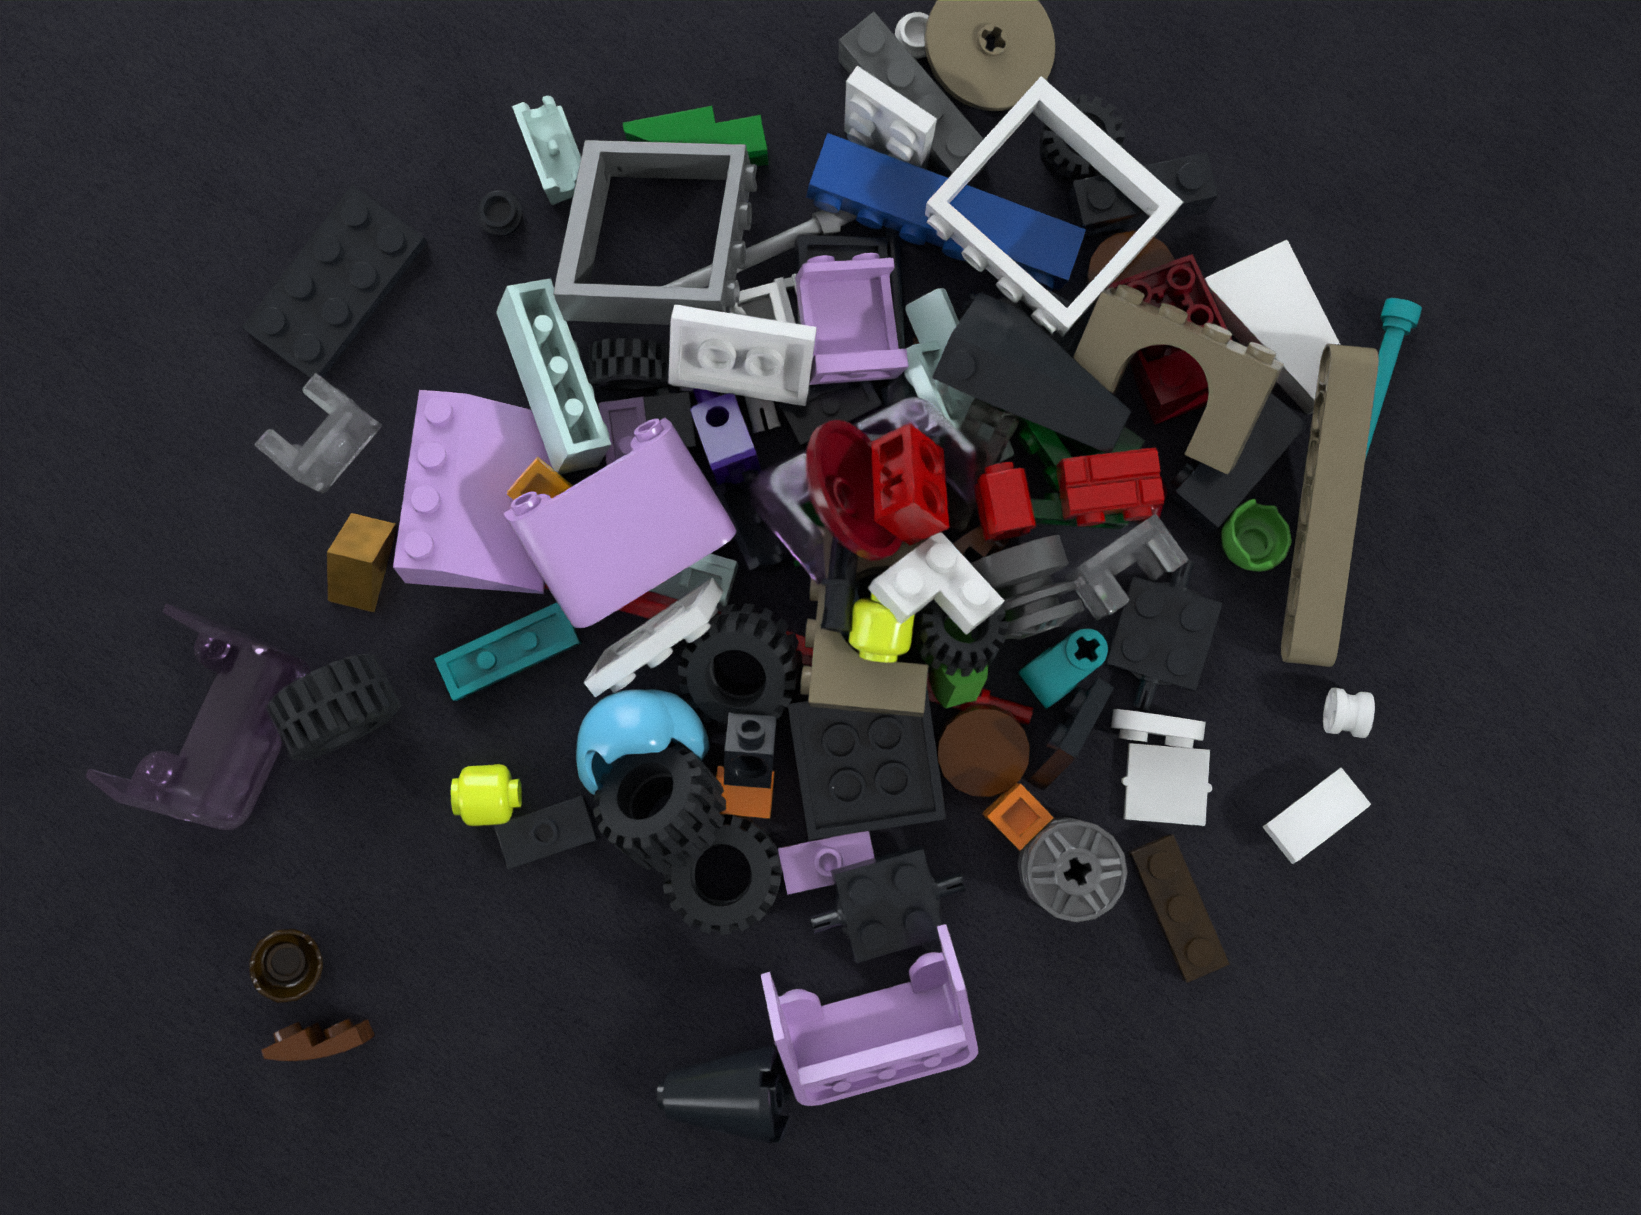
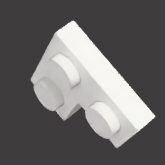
M942 532L931 536L875 578L868 588L882 605L893 613L900 624L934 599L966 635L997 611L1005 602Z

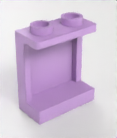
M876 253L859 254L848 261H835V258L832 256H817L807 260V263L803 264L795 277L801 325L817 327L809 385L896 379L909 367L906 348H898L890 286V274L895 268L893 258L880 259L879 254Z

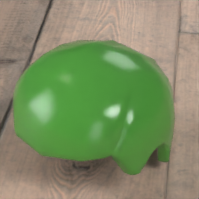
M1249 499L1235 508L1227 517L1221 530L1222 548L1229 560L1237 566L1250 571H1269L1278 566L1286 558L1292 543L1289 525L1278 513L1277 507L1274 505L1257 504L1255 499Z

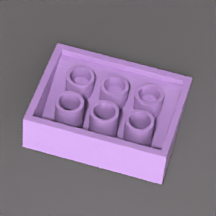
M419 390L393 568L405 583L544 594L545 582L503 514L511 509V503L514 501L507 495L508 489L537 456L552 468L532 410L466 393Z

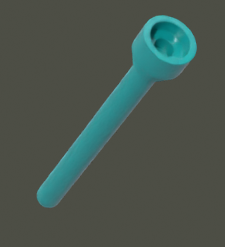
M1398 298L1386 299L1380 319L1384 322L1382 329L1386 332L1378 354V372L1366 457L1403 337L1410 334L1411 328L1417 327L1422 311L1420 305L1408 300Z

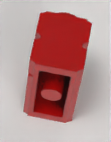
M1156 447L1064 458L1056 465L1064 520L1076 519L1077 526L1102 524L1106 522L1105 515L1123 513L1124 521L1152 517L1151 510L1157 509L1164 504V493Z

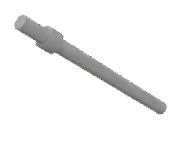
M824 210L812 214L813 219L746 248L744 269H737V273L794 248V241L798 235L831 236L840 232V226L856 220L857 216L839 210L838 213H830ZM712 264L662 287L705 288L709 286Z

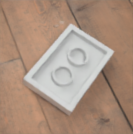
M857 66L846 81L844 131L848 133V139L853 143L926 169L929 163L937 118Z
M674 304L671 316L668 384L727 394L734 393V395L806 406L817 327Z
M713 577L605 649L587 676L584 684L595 697L609 688L613 693L618 692L636 677L634 671L646 663L650 668L657 666L672 654L671 646L683 638L687 643L699 638L711 627L708 621L718 612L716 606L724 592Z

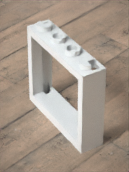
M1040 77L927 201L925 215L929 218L927 223L937 231L936 235L945 241L951 237L964 249L961 254L972 267L980 272L986 268L999 280L996 286L1008 299L1015 303L1019 300L1023 301L1034 311L1031 317L1040 327L1043 325L1051 333L1056 331L1063 337L1099 298L1101 292L1111 285L1168 222L1183 201L1043 77ZM1031 113L1036 115L1150 216L1068 308L949 204Z

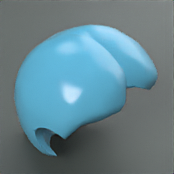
M632 689L610 694L592 707L580 726L576 750L579 778L585 788L595 795L597 790L602 789L603 785L599 781L603 773L609 774L613 766L610 764L618 758L621 760L627 754L661 752L669 745L670 740L675 744L680 742L702 760L708 753L710 746L707 732L700 717L691 706L673 693L656 689Z

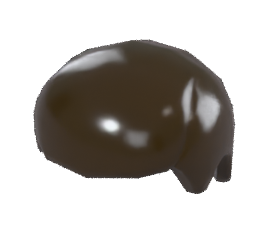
M296 929L275 930L260 940L249 962V973L255 990L260 995L277 1003L297 1001L310 993L320 980L323 970V957L316 941L310 935Z

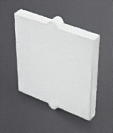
M1128 743L1126 776L1121 779V783L1125 785L1123 819L1205 826L1207 792L1212 791V785L1208 783L1210 750Z

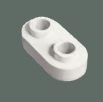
M1113 709L1111 728L1120 729L1119 738L1147 742L1148 734L1166 736L1165 745L1193 749L1194 740H1204L1206 722Z

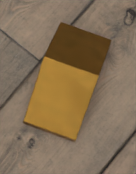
M354 513L350 514L327 551L328 601L375 612L397 524Z

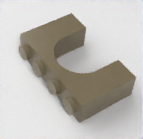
M1119 284L1117 289L1111 287L1102 291L1073 358L1115 395L1130 360L1138 350L1150 345L1164 344L1178 347L1189 353L1197 360L1206 375L1209 395L1206 409L1184 455L1229 474L1235 467L1284 363L1275 360L1276 352L1263 345L1250 342L1248 347L1230 340L1232 333L1220 326L1205 323L1204 327L1187 321L1188 314L1175 306L1162 303L1160 308L1144 302L1145 295L1132 287Z
M817 526L814 554L823 556L821 573L812 572L810 601H818L816 620H807L805 647L813 648L812 667L803 666L801 694L809 695L808 703L810 707L923 717L928 665L876 662L862 659L859 657V653L847 644L841 632L821 629L826 587L822 586V580L828 579L833 535L826 527ZM930 537L910 546L902 541L896 553L882 560L873 561L858 556L855 582H859L872 575L882 574Z

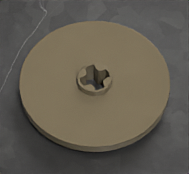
M937 0L927 19L924 41L930 68L938 82L950 95L970 107L985 111L1011 109L1040 77L1047 80L1051 72L1055 57L1054 32L1050 19L1038 0ZM988 35H992L995 38L994 46L996 48L992 52L985 48L987 43L985 38Z

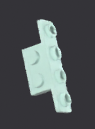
M944 288L935 289L906 305L905 310L919 344L906 348L909 367L904 373L908 382L915 388L922 405V416L927 426L932 429L934 436L957 432L974 472L982 471L988 466L995 465L1012 457L1014 451L994 405L932 378L950 335L959 323Z

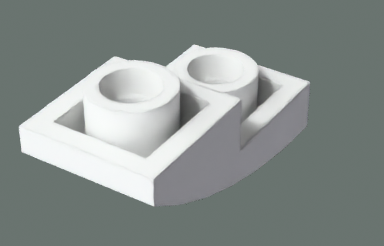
M1340 768L1269 821L1263 828L1288 860L1294 864L1368 808L1371 803L1345 771Z

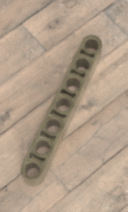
M1328 343L1325 345L1321 355L1281 642L1282 660L1287 663L1332 667L1337 658L1379 358L1375 348Z

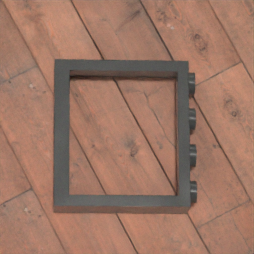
M585 140L553 292L564 321L671 325L674 304L730 313L731 307H735L736 302L739 303L740 297L739 282L736 280L737 269H744L746 261L745 242L742 241L743 230H750L752 223L751 203L748 202L749 193L756 192L757 190L755 179L757 165L750 164L747 146L744 144ZM611 177L726 180L709 288L590 284Z

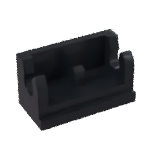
M748 470L741 473L744 478L743 482L737 484L732 482L722 483L714 488V492L736 529L734 536L749 570L775 573L811 550L775 471Z

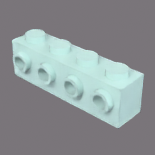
M550 278L507 286L496 312L552 468L562 475L597 467L610 448L611 442L608 428L603 422L596 404L592 385L588 382L582 366L577 344L573 340L567 322L564 321L553 296L554 287Z

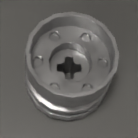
M1059 535L1030 541L970 563L1005 601L1000 607L1003 606L1006 613L1005 619L1008 621V630L1004 635L1007 636L1006 639L1019 640L1059 627L1075 614L1084 611L1081 599L1060 605L1057 597L1077 588L1075 581L1053 584L1050 576L1069 564Z
M1069 817L1052 819L1020 850L1017 863L1020 882L1029 897L1056 918L1073 922L1096 919L1112 909L1124 891L1127 877L1125 856L1115 838L1096 824ZM1072 858L1078 863L1085 864V868L1079 871L1080 880L1078 881L1069 876H1064V872L1070 869L1069 860Z

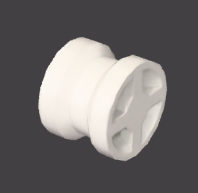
M1331 688L1324 705L1323 725L1325 732L1339 734L1342 730L1350 731L1353 737L1366 738L1369 735L1374 720L1375 702L1373 695L1368 692H1358L1356 695H1350L1344 689Z

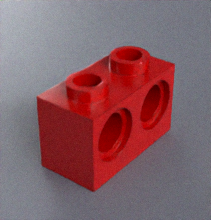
M911 423L872 441L875 522L909 546L949 529L944 449L935 444L933 440Z

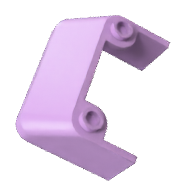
M946 924L937 926L942 952H931L920 956L909 970L911 982L821 1006L816 994L803 989L790 990L783 996H778L771 973L761 974L774 1040L796 1100L800 1104L807 1106L826 1104L961 1067L971 1062L977 1056L978 1046L967 992Z

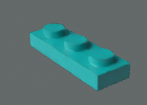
M554 603L438 656L434 660L452 700L458 701L578 646L582 642L575 627L572 626L558 603Z

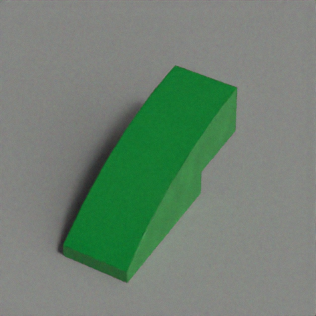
M708 106L623 122L627 141L744 144L747 146L750 164H756L757 166L769 165L761 115L715 123L713 108Z

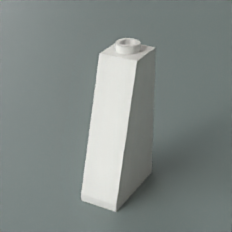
M1287 239L1216 272L1204 280L1226 327L1246 347H1248L1250 342H1253L1276 352L1274 359L1284 363L1276 381L1308 415L1313 412L1319 364L1323 349L1328 343L1339 345L1340 343Z

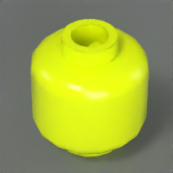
M871 592L870 598H861L852 607V631L849 632V643L859 650V657L862 659L876 662H896L897 656L906 653L911 646L914 615L900 624L893 613L883 606Z
M502 764L465 767L462 769L459 778L453 779L451 783L453 814L460 815L463 822L468 826L507 823L512 816L513 807H521L522 804L520 779H512L509 769Z

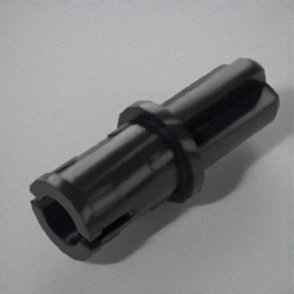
M834 537L831 543L828 579L822 580V586L826 587L821 629L833 632H851L855 590H860V583L855 582L858 555L847 550Z

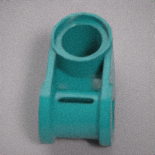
M1080 629L1068 635L1053 648L1050 647L1017 673L1044 708L1047 709L1078 685V682L1101 666L1106 660L1108 645L1104 636L1098 631ZM1077 639L1083 643L1090 640L1094 643L1095 647L1090 651L1093 657L1091 662L1087 658L1078 660L1075 657L1074 653L1079 649L1076 643Z

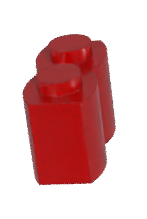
M1013 462L999 463L984 468L985 473L980 475V478L977 479L978 484L973 486L984 542L990 543L1030 533V529L1035 528L1036 523L1025 470L1023 468L1014 469Z

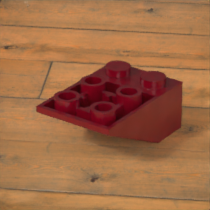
M1193 254L1114 282L1107 288L1113 287L1117 289L1119 284L1132 287L1145 295L1144 302L1160 308L1162 303L1169 304L1185 311L1188 314L1186 320L1198 326L1204 327L1205 323H1211L1228 330ZM1150 345L1138 350L1130 360L1137 387L1154 425L1207 405L1209 390L1206 375L1197 360L1186 351L1171 345Z

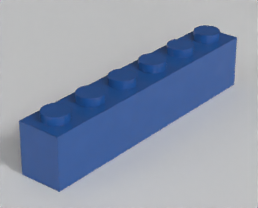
M827 133L806 194L807 198L814 200L813 204L817 208L830 213H838L839 210L857 216L856 220L864 226L873 229H881L882 226L895 229L900 232L899 236L907 242L917 245H924L925 242L941 247L942 253L946 256L965 261L961 254L964 249L951 237L945 241L936 235L937 231L927 223L929 218L925 215L927 201L946 182L947 177ZM965 185L949 203L1042 287L1050 291L1053 289L1059 291L1069 281L1086 229Z

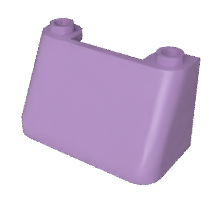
M666 418L662 420L652 419L641 424L635 429V437L630 443L633 451L551 499L547 494L537 495L535 491L527 492L516 498L511 503V509L503 513L558 605L575 628H584L602 620L728 543L736 533V529L720 500L676 429Z

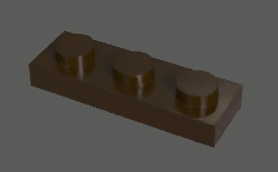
M1168 834L1129 851V856L1183 980L1188 983L1230 965L1174 835Z

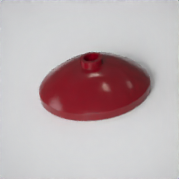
M832 420L814 430L806 451L805 473L812 505L823 525L847 550L868 560H882L896 553L902 544V540L875 522L872 441L856 426L846 421Z

